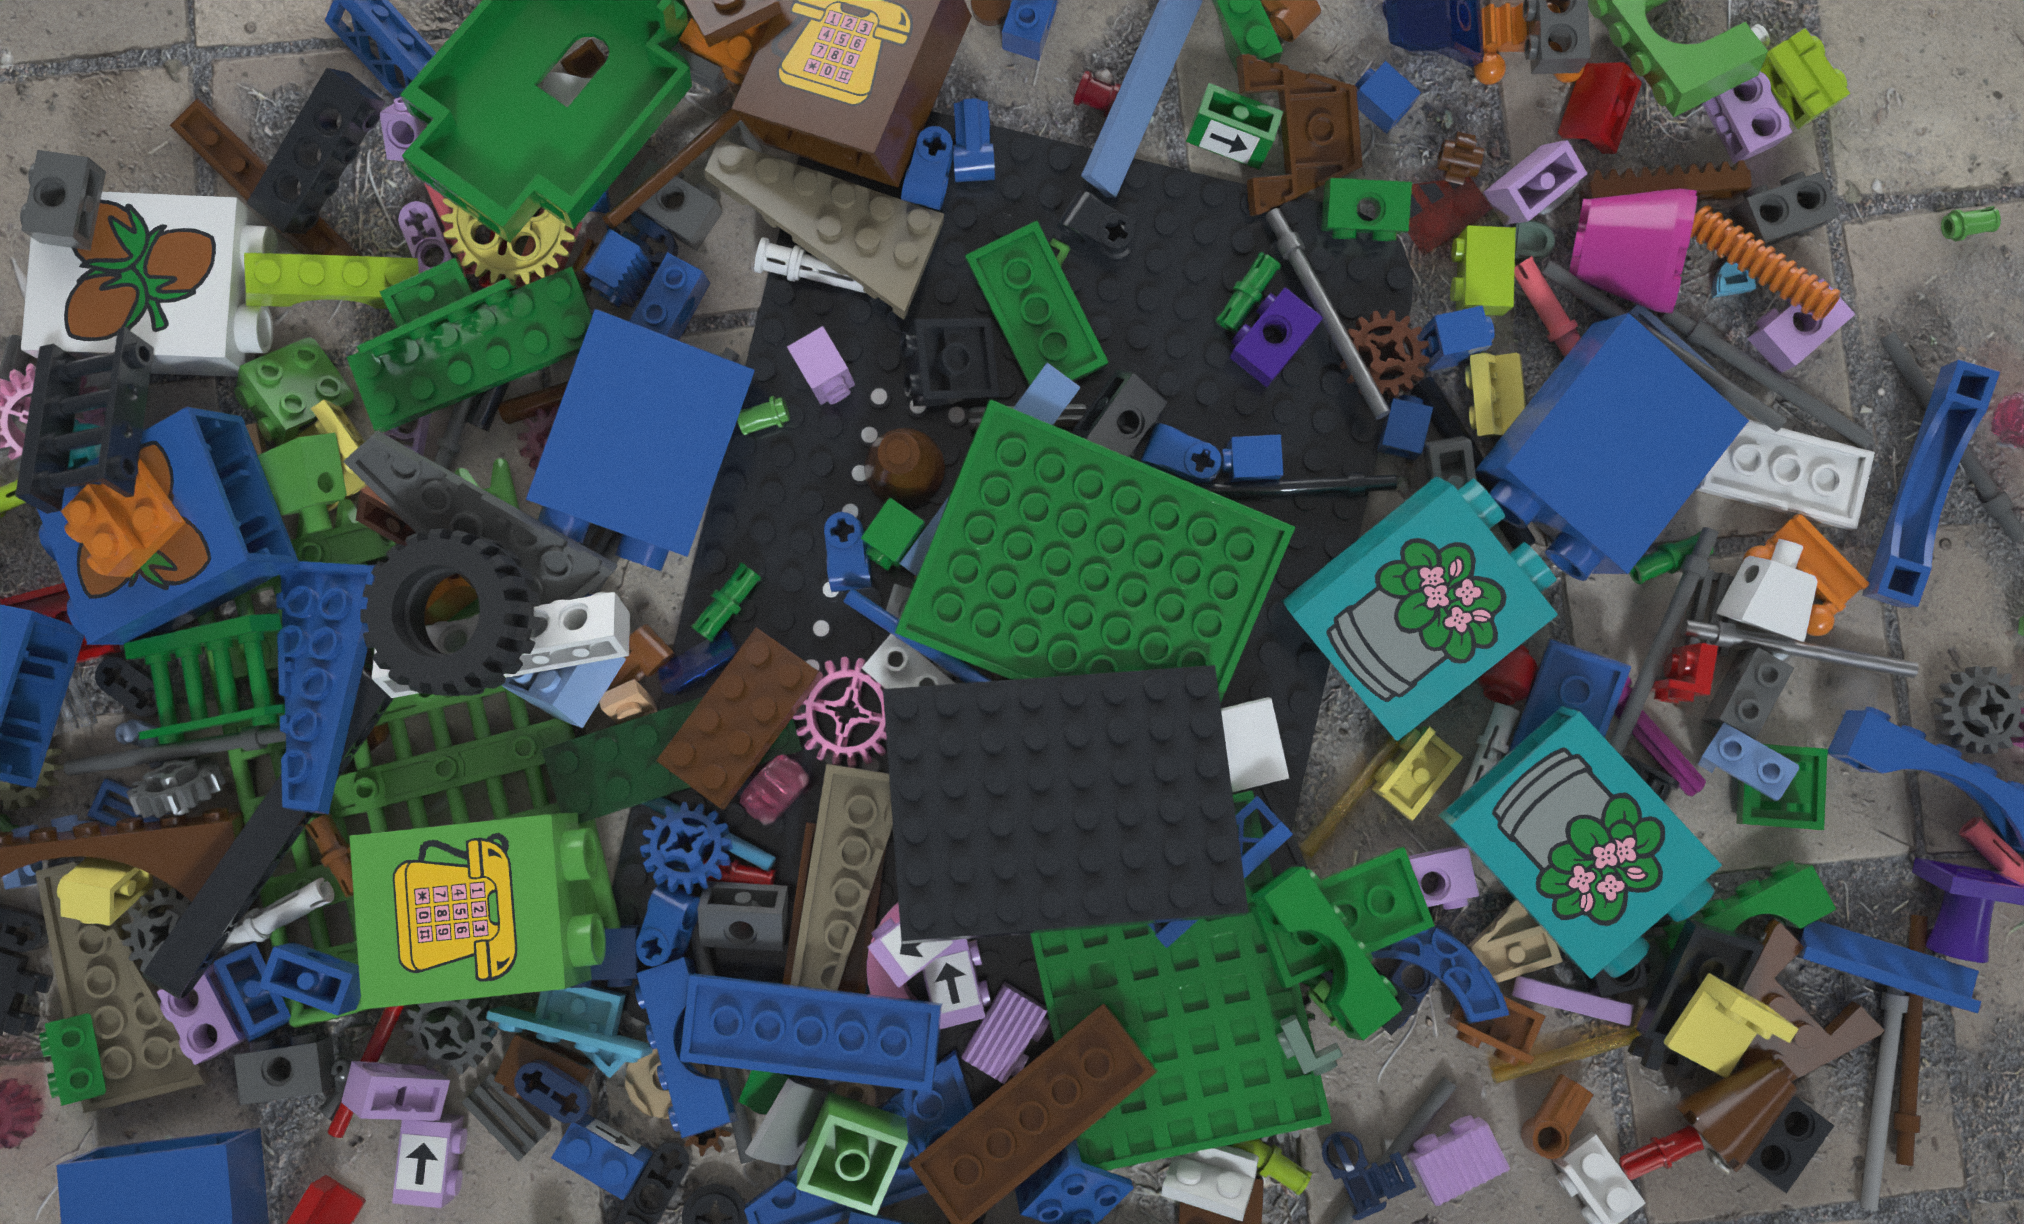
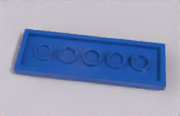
M692 974L689 976L680 1061L932 1092L934 1089L943 1003Z

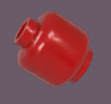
M1520 644L1478 677V683L1484 690V696L1489 700L1503 705H1513L1515 702L1528 697L1538 665L1536 660L1529 654V650Z

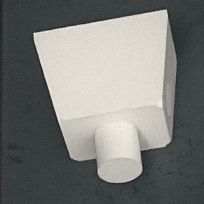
M1778 539L1771 560L1754 556L1746 557L1720 603L1716 614L1778 636L1804 642L1818 581L1816 576L1796 569L1803 546Z

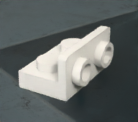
M1593 1132L1588 1133L1569 1147L1563 1156L1552 1160L1560 1171L1555 1176L1570 1197L1577 1194L1585 1205L1580 1212L1589 1224H1619L1646 1204L1601 1140Z
M1221 1146L1174 1156L1163 1183L1161 1196L1243 1221L1254 1186L1259 1157L1240 1148Z

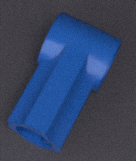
M971 98L954 103L956 145L953 146L955 182L995 180L993 143H990L989 134L990 117L988 101Z

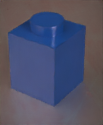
M1386 61L1376 72L1369 68L1355 84L1358 89V109L1386 134L1413 107L1421 94L1416 87Z
M1400 395L1399 399L1393 398L1388 403L1391 412L1384 418L1377 450L1381 453L1415 461L1423 452L1433 407L1423 405V400L1418 397Z
M1281 435L1231 437L1227 444V449L1221 450L1222 472L1229 473L1230 482L1279 480L1283 476Z

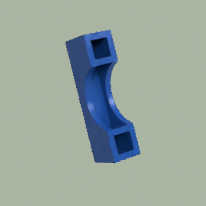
M683 957L636 973L639 984L635 985V994L639 1006L647 1010L650 1024L646 1025V1034L651 1048L658 1050L661 1065L657 1066V1074L663 1090H669L673 1106L668 1108V1113L674 1131H680L681 1138H685L738 1121L728 1080L709 1077L699 1072L691 1062L680 1061L689 976L697 974L694 960Z

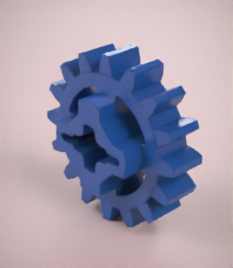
M682 802L680 812L677 813L670 806L665 807L667 817L662 820L659 817L653 816L651 820L655 830H644L642 833L644 839L650 843L640 846L642 856L649 858L643 863L647 873L655 871L653 879L657 885H660L667 879L669 891L673 893L679 884L684 885L687 894L692 893L693 884L699 883L704 890L708 889L707 878L712 876L720 880L722 874L718 866H729L731 862L729 855L724 853V851L733 849L731 839L723 838L729 834L727 824L717 825L720 818L716 811L705 816L704 804L699 803L695 811H689L687 802ZM685 824H696L700 827L695 828ZM670 831L667 842L660 845L664 836ZM688 842L693 850L685 853L681 848L682 844ZM713 850L710 859L704 865L703 861L706 853ZM678 867V868L687 870V871H689V872H678V871H674V870H672V869H675V868Z

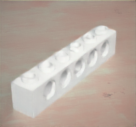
M599 592L589 597L556 600L550 604L534 607V616L541 618L540 629H532L529 639L536 642L531 654L522 653L519 659L523 662V666L516 674H504V676L507 678L629 656L630 612L615 592ZM480 614L468 619L452 622L440 621L433 625L425 626L427 634L433 645L441 653L452 654L462 648L472 637ZM373 660L372 680L391 698L418 693L411 691L409 685H399L389 678L388 673L390 670L380 669Z

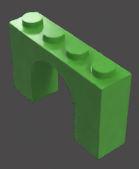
M1588 0L1591 14L1596 19L1602 21L1608 29L1614 45L1623 49L1631 60L1635 73L1638 76L1644 77L1652 88L1656 101L1661 106H1665L1673 118L1758 76L1768 53L1766 47L1746 22L1705 42L1679 44L1659 36L1651 28L1646 18V14L1650 10L1669 0Z

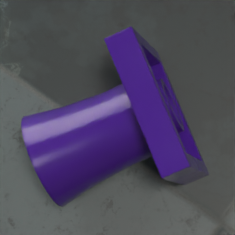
M1915 857L1912 873L1945 891L1935 925L1925 946L1932 951L1956 959L1978 963L1989 962V936L1995 901L2024 906V884L1996 870Z

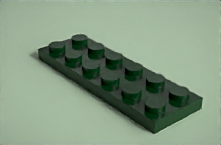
M703 697L541 749L561 813H577L578 824L690 788L691 786L656 760ZM793 717L758 765L803 751Z

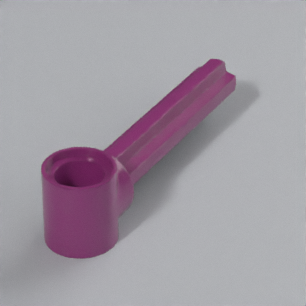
M1629 676L1614 712L1618 720L1632 691L1630 686L1633 683ZM1642 710L1632 735L1661 768L1680 783L1679 788L1687 796L1691 797L1699 793L1705 786L1706 780Z

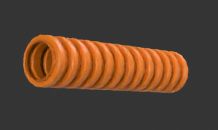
M1706 205L1695 213L1690 238L1696 236L1697 243L1700 245L1706 243V249L1711 252L1717 250L1716 255L1720 258L1726 256L1727 263L1730 265L1737 263L1739 271H1749L1748 276L1750 278L1758 277L1759 284L1762 286L1770 285L1769 290L1771 292L1779 291L1780 298L1783 300L1791 299L1790 304L1797 307L1800 305L1802 307L1801 312L1813 314V320L1819 321L1825 318L1840 299V290L1837 288L1830 290V284L1826 281L1819 283L1817 275H1807L1808 270L1804 267L1798 269L1797 262L1794 260L1787 262L1786 255L1783 253L1775 254L1776 249L1772 246L1764 247L1765 241L1761 239L1755 241L1754 234L1751 232L1745 234L1744 228L1740 225L1734 227V221L1729 218L1723 220L1724 215L1720 212L1714 214L1711 206Z

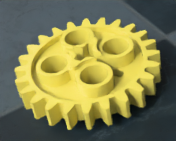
M443 199V203L453 209V213L441 216V220L448 224H453L452 229L443 233L444 237L458 240L450 251L454 255L466 253L461 262V265L465 268L477 263L476 277L482 278L490 271L492 284L499 282L502 275L506 276V278L514 279L515 283L516 277L521 276L526 285L531 283V273L536 272L541 278H545L546 272L544 267L547 264L556 270L560 269L557 261L554 259L557 254L569 257V252L562 246L563 242L576 241L575 236L566 231V228L569 226L545 210L540 216L531 217L511 243L507 242L506 253L499 255L498 251L503 238L495 233L493 241L489 244H478L475 240V231L483 224L448 199ZM522 236H531L536 242L534 252L528 256H520L515 252V243Z

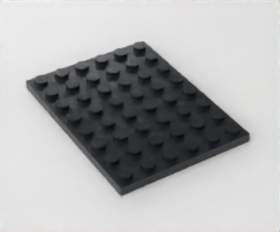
M1215 665L883 689L901 944L1246 916L1249 913Z

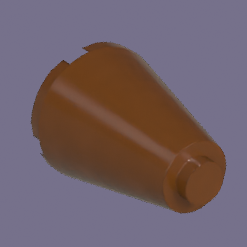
M898 428L882 434L874 441L867 452L864 471L868 486L880 500L886 503L891 498L904 508H914L928 502L937 492L944 477L945 464L940 448L931 437L916 429Z
M1764 1057L1728 1077L1681 1099L1674 1106L1716 1153L1718 1152L1737 1173L1746 1164L1798 1089L1792 1082L1798 1077L1780 1058L1772 1062L1767 1057Z

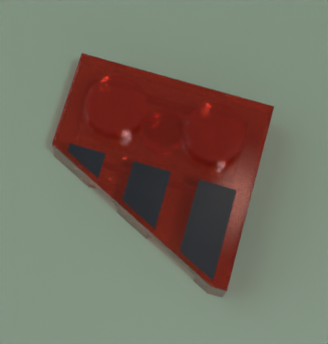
M1465 177L1463 185L1444 180L1412 184L1409 231L1407 233L1421 253L1426 256L1463 231L1467 225H1472L1487 215L1493 208L1470 177Z

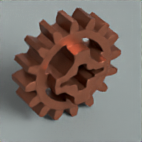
M1393 310L1389 311L1385 319L1381 318L1378 311H1373L1370 315V323L1361 317L1355 323L1357 330L1349 328L1347 332L1359 354L1364 358L1365 365L1381 394L1387 391L1390 399H1393L1399 395V387L1407 393L1414 387L1411 379L1419 381L1423 378L1424 373L1418 367L1426 366L1430 358L1421 355L1420 352L1425 350L1429 343L1428 341L1417 340L1416 337L1422 331L1420 326L1412 330L1407 327L1410 321L1409 316H1405L1398 322L1395 320L1396 316ZM1378 330L1390 331L1389 334L1382 336L1371 333ZM1403 341L1408 347L1409 355L1405 353ZM1383 348L1389 351L1386 362L1379 359L1380 351ZM1343 360L1340 364V368L1348 369L1346 363ZM1389 373L1394 375L1395 377L1397 375L1400 376L1393 380L1379 379L1381 375ZM1352 374L1346 380L1348 384L1355 382Z

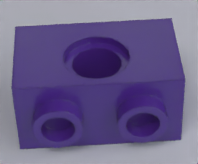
M1286 287L1277 297L1270 293L1256 311L1261 317L1251 328L1245 324L1231 341L1235 349L1230 359L1266 388L1323 319L1321 315ZM1268 327L1278 329L1282 334V342L1277 344L1268 342L1263 336V329Z

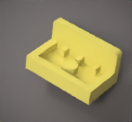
M1488 353L1470 355L1471 365L1466 366L1465 377L1469 390L1473 389L1474 405L1469 408L1471 427L1473 430L1477 429V436L1488 438L1503 436L1526 407L1521 355L1519 353L1496 356Z
M1422 726L1419 730L1414 728L1407 733L1399 744V747L1403 749L1394 762L1390 759L1384 762L1374 775V779L1378 782L1372 790L1412 821L1463 758V756L1436 736V731L1430 726Z

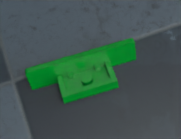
M453 258L379 291L397 328L356 347L360 354L372 352L374 357L378 358L398 349L395 341L410 335L412 341L434 333L433 324L448 318L450 324H453L473 315L471 307L485 301L487 306L491 307L509 299L511 296L508 290L517 287L514 279L506 278L474 292L458 258Z

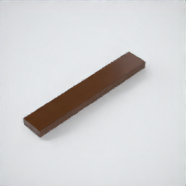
M197 98L169 126L248 201L268 165L205 103ZM320 216L316 225L307 231L306 234L283 233L270 223L300 254L361 256Z

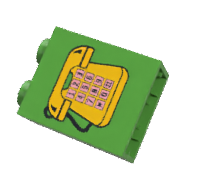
M577 813L546 814L350 836L362 1010L567 989L591 980L590 966L603 963L606 951L604 924L598 913L586 914L583 880L594 879L597 875L599 865L598 845L591 828L579 829Z

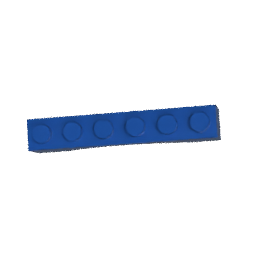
M1959 359L1941 367L1867 578L1870 585L1863 590L1862 596L1899 608L1919 606L1932 569L1936 531L1949 487L1964 451L1988 409L2000 374L1999 371Z
M1866 707L1865 710H1846L1828 748V755L1861 772L1884 774L1902 769H1916L1946 779L1964 791L1977 803L1994 826L1998 836L2017 853L2024 856L2023 784L2015 781H2008L2006 783L1996 777L1998 772L1995 769L1977 762L1970 764L1960 759L1962 753L1944 744H1937L1935 746L1925 740L1927 735L1924 732L1906 725L1899 727L1889 722L1891 716L1879 709Z

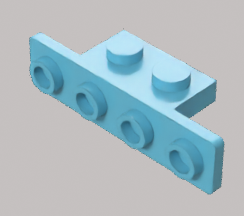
M595 986L541 991L536 1013L508 1006H500L488 1010L486 1016L487 1020L499 1022L498 1028L501 1030L517 1033L522 1032L523 1029L537 1032L536 1038L547 1042H561V1039L575 1042L574 1047L585 1052L595 1053L599 1052V1049L614 1052V1059L623 1062L635 1063L638 1062V1059L653 1053L649 1043L617 1035L626 994Z

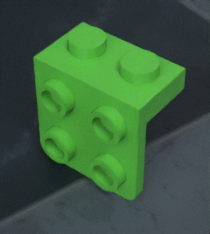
M310 337L240 365L237 384L234 389L240 405L246 410L250 409L257 418V424L263 437L267 441L273 440L277 447L294 440L298 436L299 427L318 419L311 408L325 399L343 408L351 404L354 398V393L317 341Z

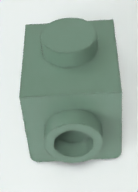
M1295 1014L1280 1020L1284 1032L1277 1034V1038L1287 1059L1296 1056L1304 1074L1313 1071L1314 1075L1317 1076L1338 1066L1336 1059L1342 1057L1343 1054L1337 1043L1313 1053Z

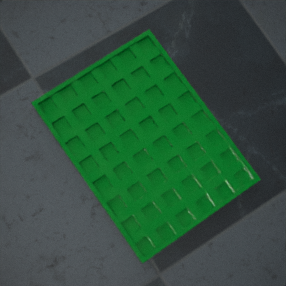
M1253 790L1233 795L1235 815L1254 799ZM1257 808L1244 819L1243 837H1263ZM1243 842L1242 855L1255 843ZM1269 857L1244 878L1249 911L1246 916L1199 919L1168 948L1155 936L1156 933L1148 924L1030 934L1054 1042L1056 1043L1093 1011L1106 1003L1158 1070L1155 1075L1076 1138L1082 1163L1108 1171L1332 1123L1321 1075L1315 1076L1313 1071L1304 1074L1296 1056L1287 1059L1277 1038V1034L1284 1032L1280 1020L1295 1014L1313 1053L1315 1052L1299 983L1289 988H1281L1251 907L1256 905L1251 896L1274 879ZM1162 922L1159 924L1163 927L1167 922Z

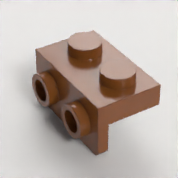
M1503 996L1510 1015L1468 1024L1465 1021L1458 1001H1456L1447 1021V1024L1458 1030L1456 1038L1476 1048H1479L1481 1042L1496 1048L1493 1053L1495 1057L1514 1066H1517L1519 1059L1532 1065L1535 1057L1529 1053L1546 1017L1545 1015Z

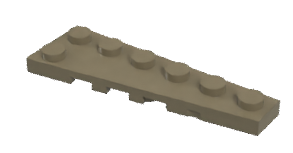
M826 764L790 985L838 991L893 827L889 773Z

